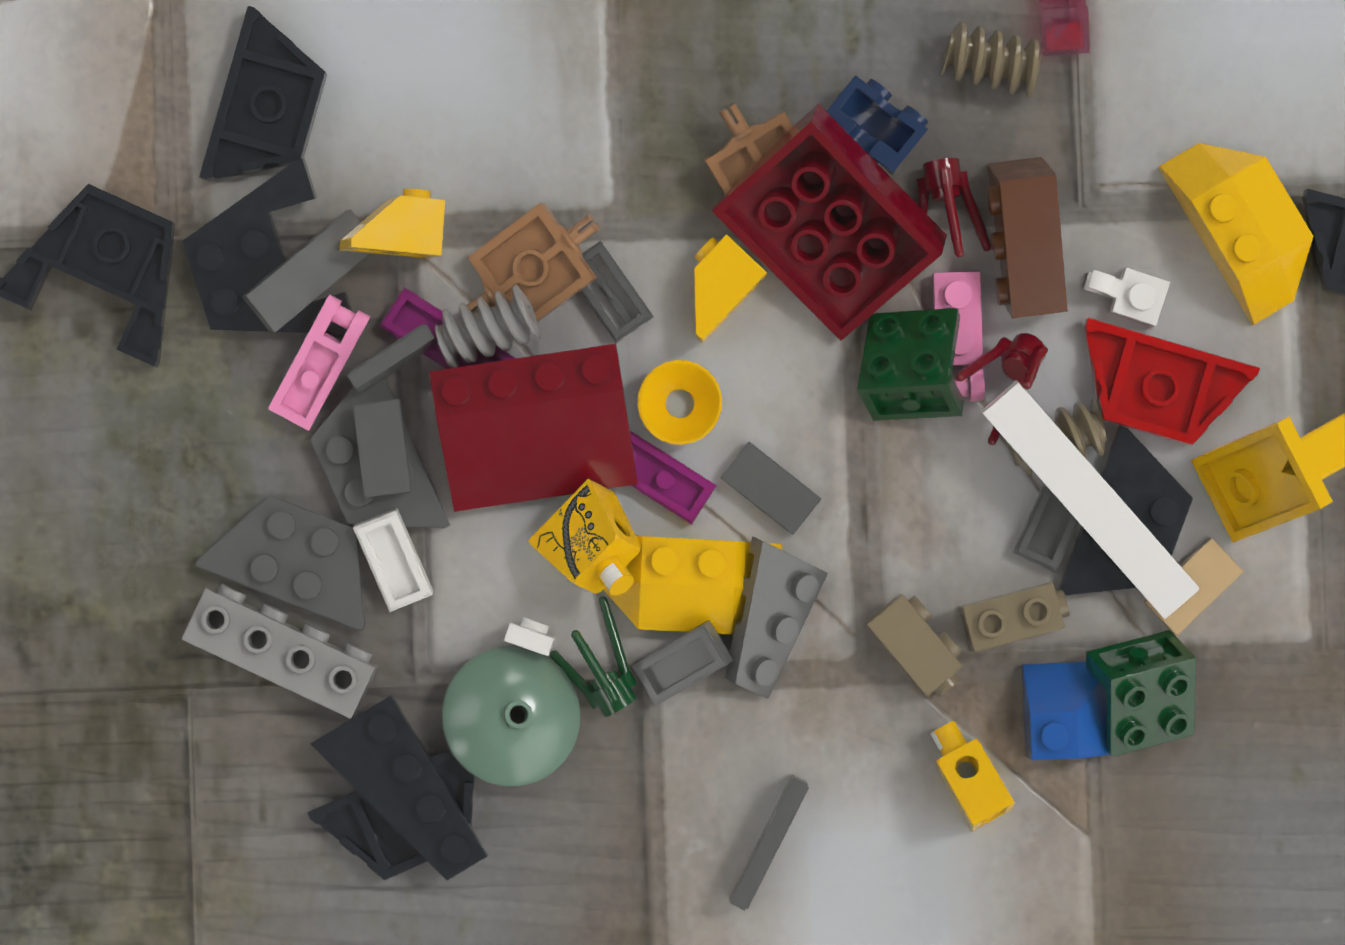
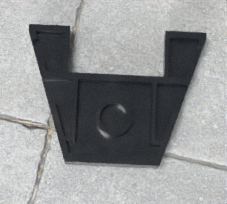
M305 158L295 160L183 240L211 330L269 332L242 296L286 260L271 212L317 198ZM346 291L332 295L342 301L341 306L352 311ZM328 297L312 301L277 332L309 333ZM332 321L326 330L328 334H345L347 332V329Z
M87 184L48 226L49 229L30 249L27 248L16 260L17 263L3 278H0V297L32 311L50 269L54 267L136 305L117 350L158 368L161 360L175 223L93 185Z

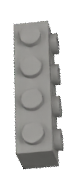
M221 584L218 590L205 588L182 640L350 719L356 717L379 668L378 665L370 662L373 654L350 643H347L345 649H341L328 642L330 638L329 633L305 623L302 630L286 623L288 614L263 603L261 609L258 610L243 603L247 595L227 585Z

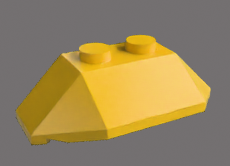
M1198 143L1160 165L1158 168L1251 324L1254 325L1292 303L1296 296L1313 235L1266 156Z
M636 536L641 545L640 552L626 566L634 578L633 585L625 593L618 596L611 595L606 587L603 589L637 629L690 632L710 620L718 634H732L735 624L740 622L743 617L746 596L742 595L744 577H750L754 559V554L749 552L751 542ZM768 543L782 550V544Z

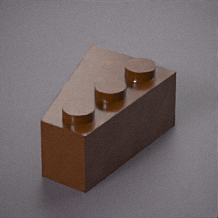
M1042 157L987 163L990 187H987L988 207L990 215H994L996 232L991 233L994 260L1000 261L1002 276L995 279L999 306L1005 305L1012 319L1068 312L1055 172Z

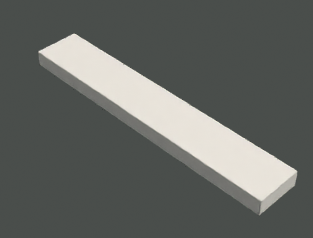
M1017 380L981 410L990 423L1164 619L1200 590L1197 584Z

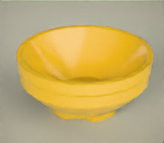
M673 360L655 367L646 376L638 393L637 406L644 426L653 436L670 444L685 445L704 438L713 430L722 411V395L716 379L707 369L688 360ZM675 390L688 392L694 400L693 410L686 417H674L666 409V399Z

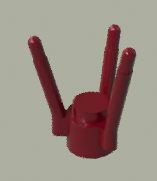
M943 158L924 163V177L916 179L919 193L918 205L928 214L929 194L931 193L933 201L945 202L955 256L960 258L964 254L955 199L960 197V193L983 250L986 252L990 251L992 248L970 190L967 171L961 172L959 159Z
M1029 333L1018 334L1012 341L1002 337L993 349L956 374L955 378L961 382L1000 356L1002 357V370L1005 375L1012 380H1017L1024 389L1028 390L1033 385L1039 367L1046 357L1048 348L1039 338ZM994 426L988 438V444L991 446L997 443L1000 433Z

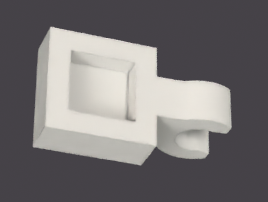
M1127 267L1122 270L1120 280L1109 274L1092 270V272L1087 274L1083 290L1113 299L1109 313L1154 327L1157 325L1170 282Z

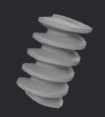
M517 284L512 286V300L507 301L498 290L495 292V306L490 308L481 296L477 298L476 313H472L467 305L462 303L460 304L459 319L455 320L448 309L442 310L443 324L435 326L438 344L450 368L460 366L461 356L468 363L475 362L478 359V349L486 357L493 356L495 353V342L504 351L512 348L513 337L521 345L528 344L530 341V330L537 338L541 339L539 325L532 305Z

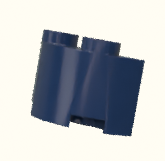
M855 75L827 112L879 166H883L890 175H893L927 132L928 128L925 126L928 121L918 111L908 105L902 111L888 102L892 97L891 93L877 81L870 79L865 83Z

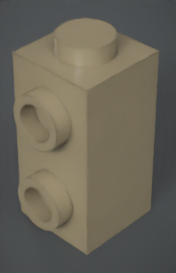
M1044 583L958 606L970 651L972 652L1064 629L1063 618L1070 616L1063 590L1055 591L1053 583Z
M899 594L864 624L923 695L929 696L934 691L939 697L960 680L955 673L963 666L956 657L962 651L945 631L939 636L936 635L926 623L932 618V615L915 595L907 600L903 594Z

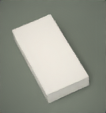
M398 508L354 525V532L389 612L433 595L432 586Z

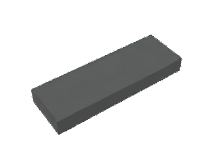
M351 209L344 211L242 296L270 333L277 332L370 254L339 250L340 240L361 223Z
M793 774L791 775L729 897L732 905L744 911L749 908L809 789L808 783Z

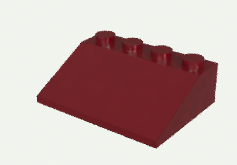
M819 103L789 129L712 209V212L840 341L938 259L943 253L947 234Z
M616 343L429 372L454 512L574 494L587 479L607 489L638 484Z

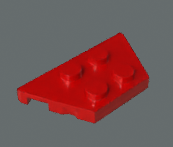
M1091 318L1085 319L1084 330L1098 405L1103 420L1179 443L1193 445L1208 429V426L1229 407L1233 399L1245 386L1254 380L1260 370L1256 366Z

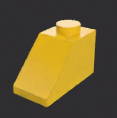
M403 189V196L400 195L386 200L341 239L339 250L423 259L442 256L445 200L430 199L431 191Z
M727 234L720 242L712 237L694 256L700 262L694 268L695 333L696 338L701 343L720 326L767 275V272Z

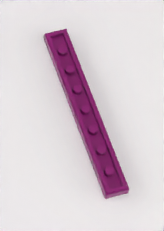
M404 287L381 322L380 327L400 339L423 324L429 327L437 339L435 326L443 324L442 311ZM439 344L423 353L442 367L450 369ZM495 345L493 356L486 357L478 349V359L475 362L468 363L461 356L459 367L516 358ZM630 431L638 484L630 486L692 525L717 485Z

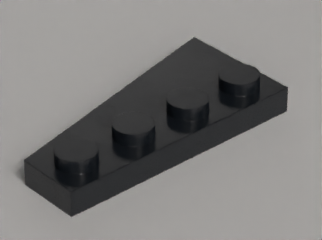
M390 695L311 743L447 881L488 856V853L393 695Z

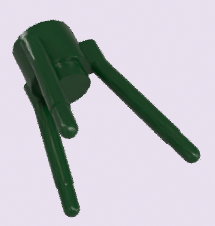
M601 596L599 604L620 675L618 676L615 669L607 672L603 671L578 630H573L571 637L595 676V679L590 682L594 690L558 651L552 650L550 657L585 695L592 709L599 707L604 717H608L637 699L631 689L637 682L629 670L608 599L605 596Z

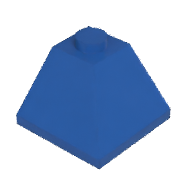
M1086 662L1022 664L1025 756L1030 760H1057L1110 755L1106 749L1107 691L1086 668Z

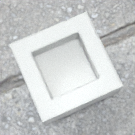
M523 617L520 625L514 622L509 624L504 641L549 656L556 637L547 634L548 625Z

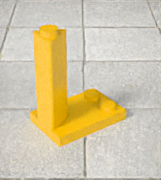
M1345 413L1302 437L1299 436L1289 416L1207 451L1191 460L1233 543L1322 509L1333 502L1322 480L1345 467Z

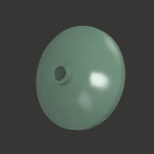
M507 646L494 648L470 659L452 678L442 704V729L446 743L454 758L466 771L476 778L499 786L527 785L553 773L571 753L580 728L579 700L567 674L549 657L523 647ZM514 706H519L524 711L525 717L520 724H516L510 719V710Z

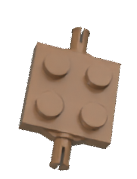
M736 103L728 106L736 123L726 108L719 112L733 137L729 139L723 148L703 160L724 195L793 127L784 111H781L762 124L751 126L747 124Z
M539 203L467 257L481 276L485 290L477 298L482 296L491 308L495 306L496 291L499 290L506 300L510 301L512 300V286L517 284L528 297L537 322L541 321L597 279V276L583 258L579 244L596 231H599L600 226L598 223H592L595 219L588 213L583 219L567 229L558 223L545 203ZM477 298L466 304L471 312L477 309Z

